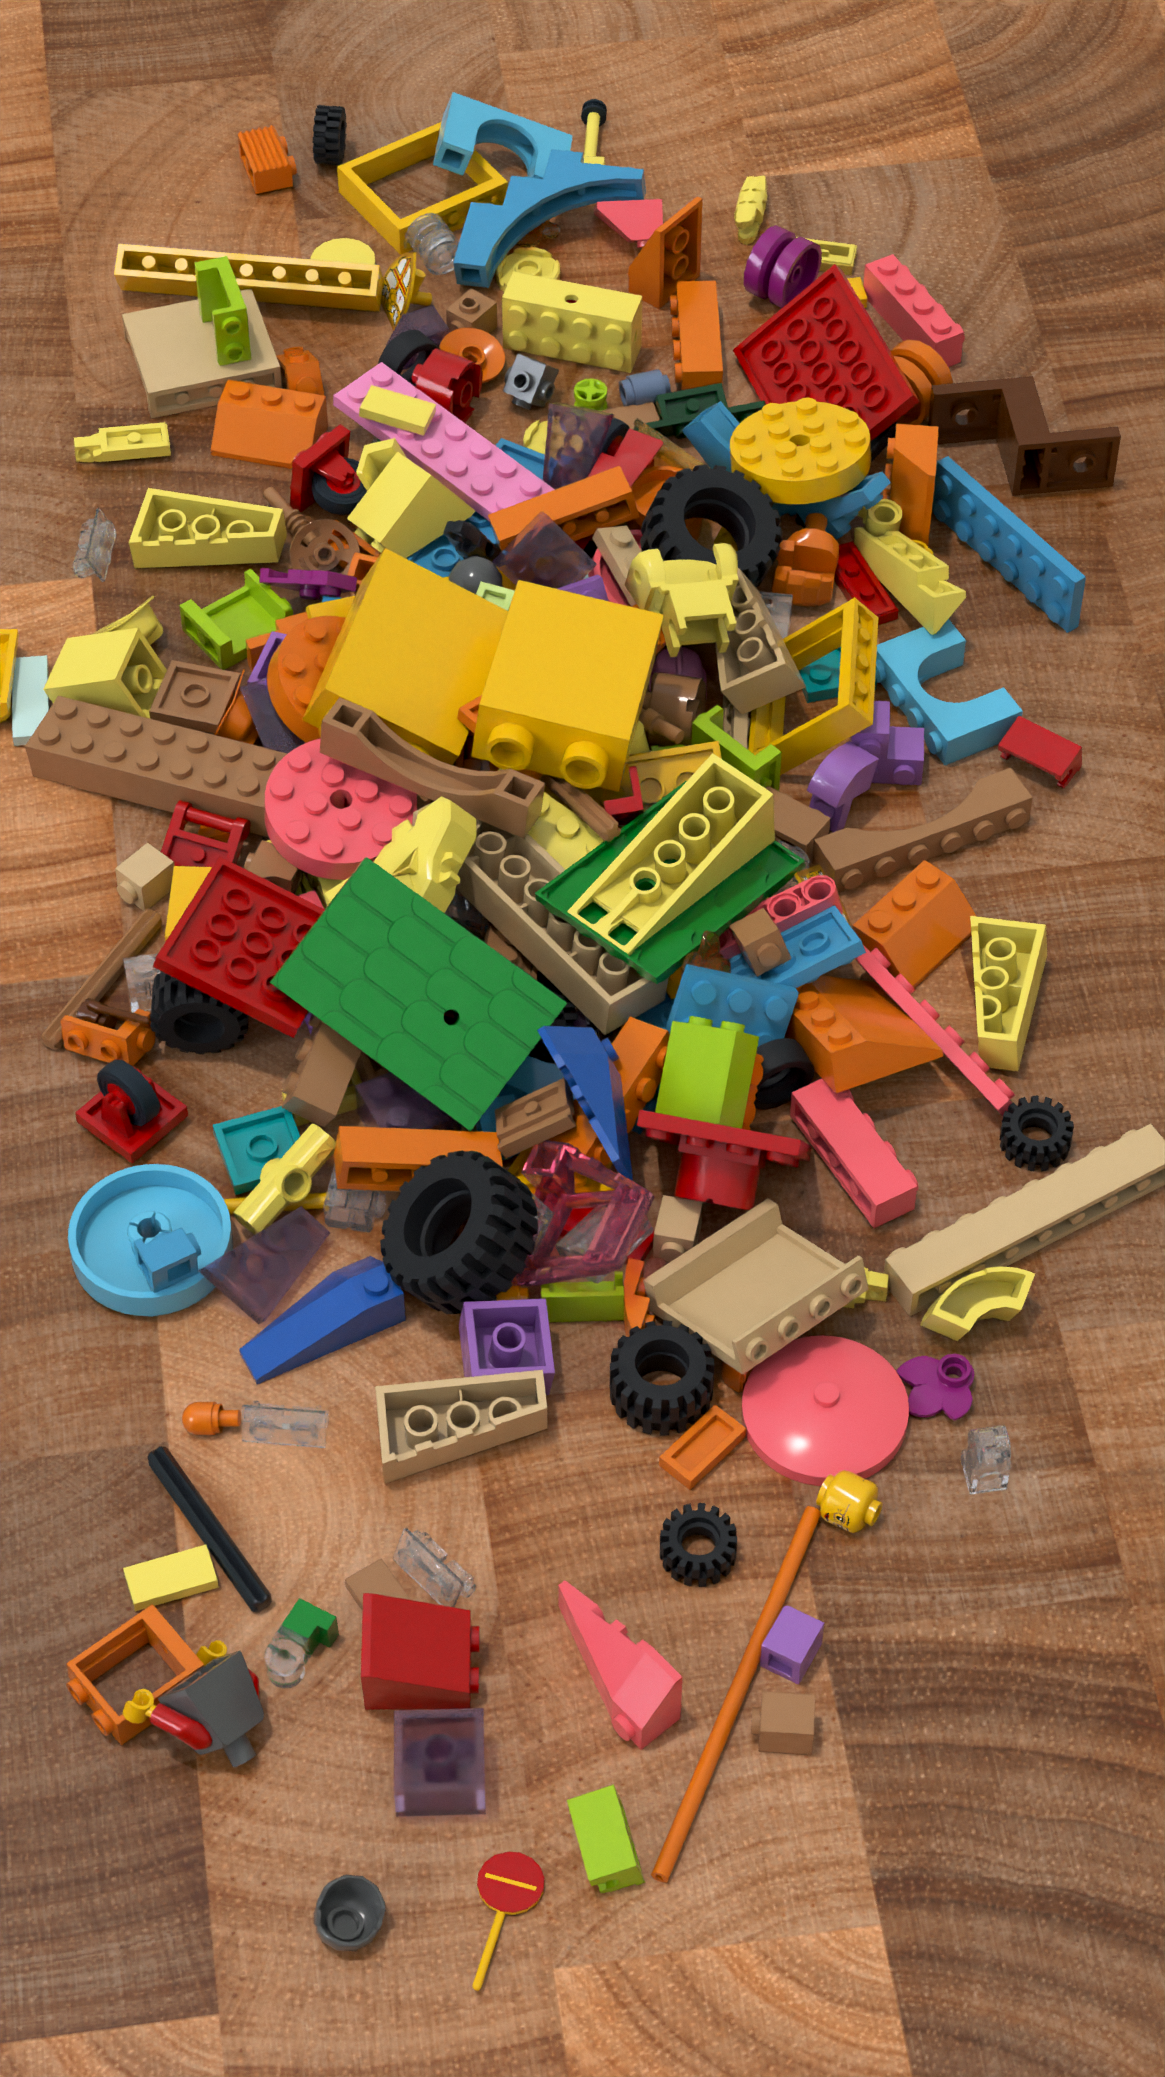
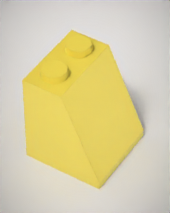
M397 451L347 519L358 527L354 533L380 553L386 548L407 558L442 536L448 521H465L473 515L475 510L432 475Z
M139 628L67 638L43 690L53 703L58 696L150 719L149 710L167 669Z

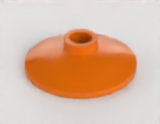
M459 328L448 333L440 343L441 350L471 359L476 362L475 364L480 365L483 373L482 383L495 379L504 367L505 353L503 347L495 337L483 330Z

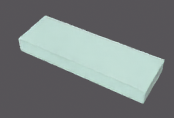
M47 655L16 658L12 685V736L14 746L27 744L50 709L49 697L43 690L49 678Z

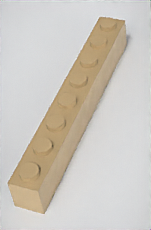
M1151 1124L1139 1130H1130L1122 1135L1119 1140L1106 1147H1096L1086 1157L1074 1163L1069 1162L1061 1165L1053 1174L1041 1180L1034 1179L1024 1185L1021 1190L1007 1197L1001 1196L996 1198L988 1207L974 1214L967 1213L961 1216L955 1224L941 1231H931L921 1241L907 1248L901 1247L896 1249L885 1259L884 1274L889 1275L888 1289L907 1314L912 1316L931 1306L938 1297L962 1277L990 1267H1007L1165 1185V1140Z

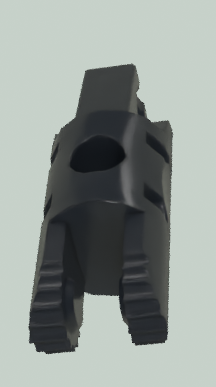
M463 520L447 522L444 534L453 544L456 552L464 559L477 556L493 562L495 566L505 563L501 551L477 527Z

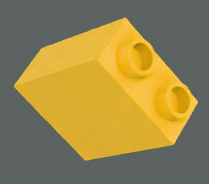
M384 548L359 586L302 720L319 728L318 732L321 737L322 720L339 697L374 711L404 741L419 751L441 762L452 765L459 757L469 733V729L457 719L458 710L483 694L508 611Z
M518 580L479 704L471 757L490 761L498 768L504 770L510 768L515 771L525 769L562 778L578 788L591 789L599 787L619 792L652 673L664 615Z

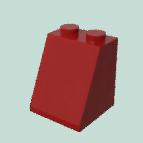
M363 1593L361 1683L365 1710L470 1709L471 1694H479V1667H471V1652H480V1626H471V1610L373 1593Z

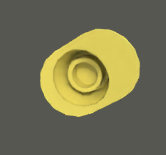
M151 596L130 614L93 634L139 628L151 645L164 632L162 625L148 603L154 596Z

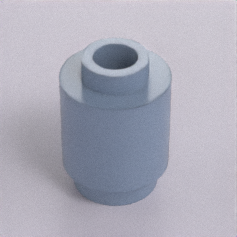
M659 369L628 375L626 380L619 381V393L623 406L641 405L653 402L655 405L656 395L671 393L668 376L666 374L662 375Z

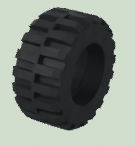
M697 465L692 471L690 468H685L678 471L675 477H669L656 494L642 522L641 533L643 536L640 539L642 551L658 549L663 561L691 559L707 561L717 565L714 552L700 545L690 535L684 521L691 518L708 519L718 523L731 534L738 549L736 551L738 568L755 587H759L781 549L779 545L783 538V530L779 526L781 523L780 515L777 509L772 510L774 502L769 495H763L760 491L761 486L754 480L749 482L743 478L745 474L737 470L734 473L726 471L727 467L715 465L713 469H708V465Z
M463 1150L449 1152L448 1156L440 1155L431 1159L430 1165L419 1167L414 1172L415 1176L409 1182L405 1181L399 1189L401 1193L396 1201H391L388 1208L390 1213L388 1220H384L382 1225V1234L385 1237L380 1240L381 1253L384 1256L382 1258L387 1273H390L391 1279L399 1287L436 1311H443L446 1314H460L464 1302L496 1301L497 1294L507 1292L513 1285L511 1281L517 1274L521 1275L527 1266L524 1262L528 1254L532 1255L535 1247L533 1235L538 1234V1219L535 1218L538 1215L537 1207L527 1185L488 1156H484L476 1151ZM468 1219L460 1236L450 1245L457 1230Z

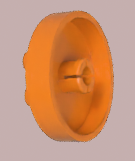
M319 616L299 623L285 636L268 665L267 686L272 704L284 724L305 743L321 738L318 732L319 728L302 719L346 617Z

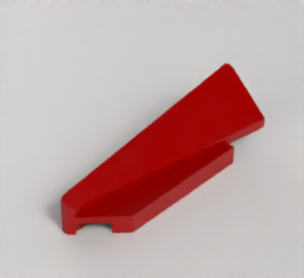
M629 429L614 457L601 452L588 477L620 466L631 488L663 446V441ZM594 534L547 551L544 557L577 550L579 555Z

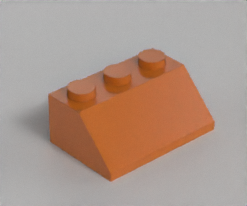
M227 380L217 405L211 455L292 469L294 457L300 451H306L314 445L327 430L326 396Z
M896 424L895 438H888L886 459H893V464L886 463L885 475L891 482L889 484L891 488L883 490V499L896 502L902 509L899 532L911 540L922 541L928 546L936 475L938 427Z
M924 860L856 921L852 929L870 952L877 948L891 963L887 970L894 978L901 973L916 988L972 936L970 916H976L955 879Z

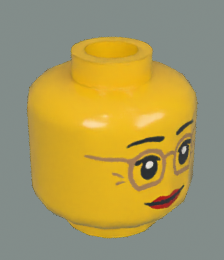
M846 1470L840 1471L835 1476L829 1474L824 1480L816 1500V1505L821 1507L822 1519L851 1533L859 1532L866 1524L873 1526L881 1513L883 1503L877 1501L878 1487L874 1482Z

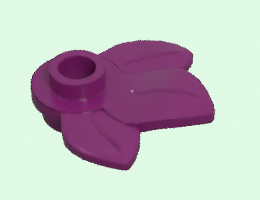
M948 1354L937 1360L922 1355L906 1361L896 1370L903 1381L913 1386L908 1399L909 1414L927 1418L943 1410L950 1419L956 1421L970 1410L973 1398L969 1388L974 1381V1369L964 1356ZM955 1374L960 1378H950L947 1375Z

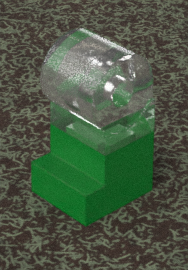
M299 1598L264 1653L267 1675L270 1682L276 1687L283 1689L298 1685L304 1678L305 1664L318 1645L321 1643L331 1648L339 1636L337 1617Z

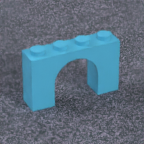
M453 92L442 117L433 165L463 176L473 154L474 146L479 143H495L507 147L522 159L527 168V177L543 179L551 149L570 151L573 135Z
M949 619L934 635H931L924 627L878 644L875 675L877 683H881L886 689L893 705L899 706L907 716L910 727L924 728V740L927 748L932 754H936L945 766L999 744L1017 717H1022L1023 714L1022 709L1004 687L976 699L960 703L936 699L921 687V684L926 680L963 665L966 640Z

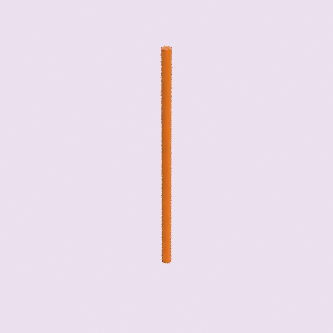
M807 1506L803 1512L655 1863L651 1876L659 1882L666 1883L669 1880L760 1662L761 1645L781 1612L817 1526L821 1512L815 1507Z

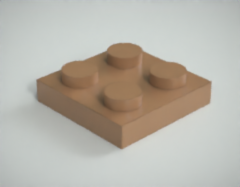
M172 660L149 710L150 719L215 734L225 713L233 702L241 675L238 672Z

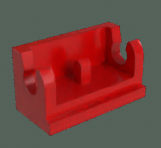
M1021 716L1017 717L998 744V751L1002 752L1000 757L1008 760L1013 755L1055 776V779L1058 780L1057 786L1065 788L1076 772L1082 767L1081 746Z

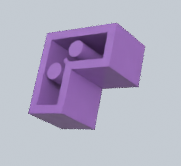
M874 701L873 725L851 736L849 740L879 758L871 783L921 785L924 765V728L890 726V701Z

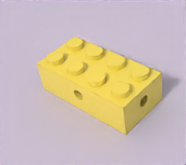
M513 271L502 296L503 348L631 373L642 343V296Z

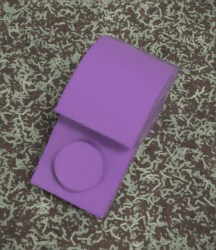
M851 741L833 750L822 761L807 788V791L813 794L809 807L817 809L831 818L830 831L832 832L844 829L853 798L870 789L879 758Z

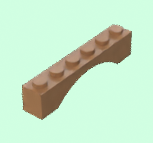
M339 697L322 720L320 753L433 801L442 796L451 800L474 818L523 839L541 815L545 783L511 768L499 771H475L441 762L419 751L400 738L374 711Z
M1010 767L978 779L972 792L960 805L930 823L894 831H866L847 827L814 839L812 864L813 866L820 864L825 874L834 880L838 893L844 890H852L863 883L879 877H887L898 870L912 865H919L924 860L944 853H952L960 847L976 841H984L992 835L1009 829L1021 827L1030 820L1033 797Z

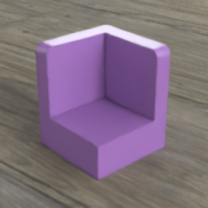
M784 1606L761 1645L760 1666L799 1685L822 1645L824 1622L790 1606Z

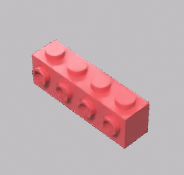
M893 254L865 264L863 286L867 301L903 341L907 339L917 340L932 347L944 359L948 367L961 363L962 345L965 339L962 327L955 323L946 313L944 307L931 297L926 287L912 276L908 267L902 265Z
M819 1079L792 1092L790 1117L873 1228L879 1227L915 1209L916 1194L919 1187L914 1174L909 1169L905 1170L897 1160L892 1145L888 1141L881 1139L875 1130L870 1116L867 1113L862 1114L854 1103L853 1095L849 1089L835 1093L823 1079Z

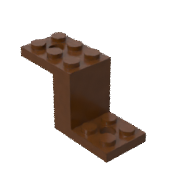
M1033 376L932 385L928 426L938 427L937 445L996 439L1012 496L1113 487L1121 439L1119 428L1107 427L1050 433ZM962 410H969L966 415H957ZM1086 457L1084 462H1075L1079 458Z

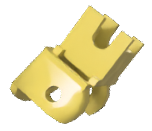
M720 543L713 545L712 549L717 565L707 561L691 559L663 561L658 549L640 552L632 560L624 585L639 609L664 615L661 627L670 657H677L681 645L716 642L719 653L726 652L730 642L727 631H734L737 624L731 600L739 581L737 575V553L731 544Z

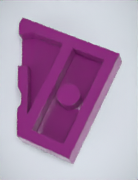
M261 568L259 583L298 591L299 597L303 599L320 600V596L341 598V593L356 592L357 577L322 570L288 569V573H284L270 568Z

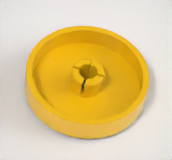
M802 398L796 402L782 404L769 403L764 405L762 410L744 419L733 431L730 438L731 471L734 473L737 470L745 474L743 478L749 482H752V480L757 482L761 486L760 491L762 494H768L775 503L809 504L829 500L855 488L868 474L871 466L869 429L856 412L834 404L817 402L813 398Z

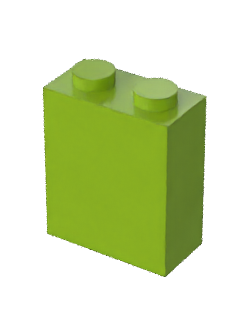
M689 1016L688 1023L672 1021L655 1113L742 1129L759 1036L744 1033L745 1025L721 1021L720 1028L712 1027L713 1020Z

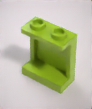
M224 256L195 262L199 312L203 323L213 321L218 364L223 366L252 360L247 307L228 257Z
M252 569L244 572L245 585L242 588L203 609L192 599L179 605L182 630L222 670L247 658L246 639L276 631L275 620L293 615L290 603L284 597L280 598L270 585L259 583V576Z
M719 705L697 716L694 722H692V745L719 741L722 760L762 787L770 786L779 791L782 754L779 749L770 744L754 755L723 731L724 709Z

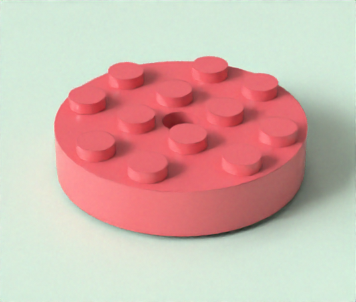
M320 738L293 749L273 769L265 790V826L276 850L293 866L317 877L346 880L355 871L364 857L374 862L384 846L392 841V829L407 819L412 824L413 812L417 811V793L320 753Z

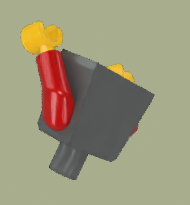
M216 1640L211 1642L209 1648L201 1646L196 1654L204 1664V1667L158 1698L160 1704L157 1706L153 1704L154 1697L149 1690L140 1689L135 1692L132 1701H126L123 1715L127 1721L136 1724L144 1722L149 1717L151 1724L172 1734L200 1755L223 1748L232 1767H237L256 1755L245 1733L264 1718V1712L260 1703L259 1678L247 1668L241 1651L225 1655L227 1652L225 1643Z

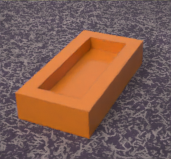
M715 1404L659 1457V1466L691 1490L746 1438V1428Z

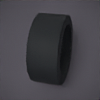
M408 330L400 333L389 342L383 350L378 364L384 363L409 383L416 386L412 382V374L417 364L423 365L435 348L440 349V347L421 331ZM419 353L410 369L401 375L404 366L410 358Z
M789 1038L776 1039L757 1047L756 1054L762 1055L764 1060L761 1063L763 1077L757 1086L758 1092L755 1094V1108L765 1110L786 1104L791 1101L792 1092L811 1083L814 1077V1066L803 1047L796 1040Z

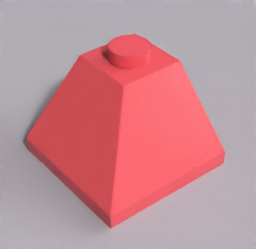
M662 199L597 202L594 206V215L626 241L637 243V248H643L654 231L663 224Z

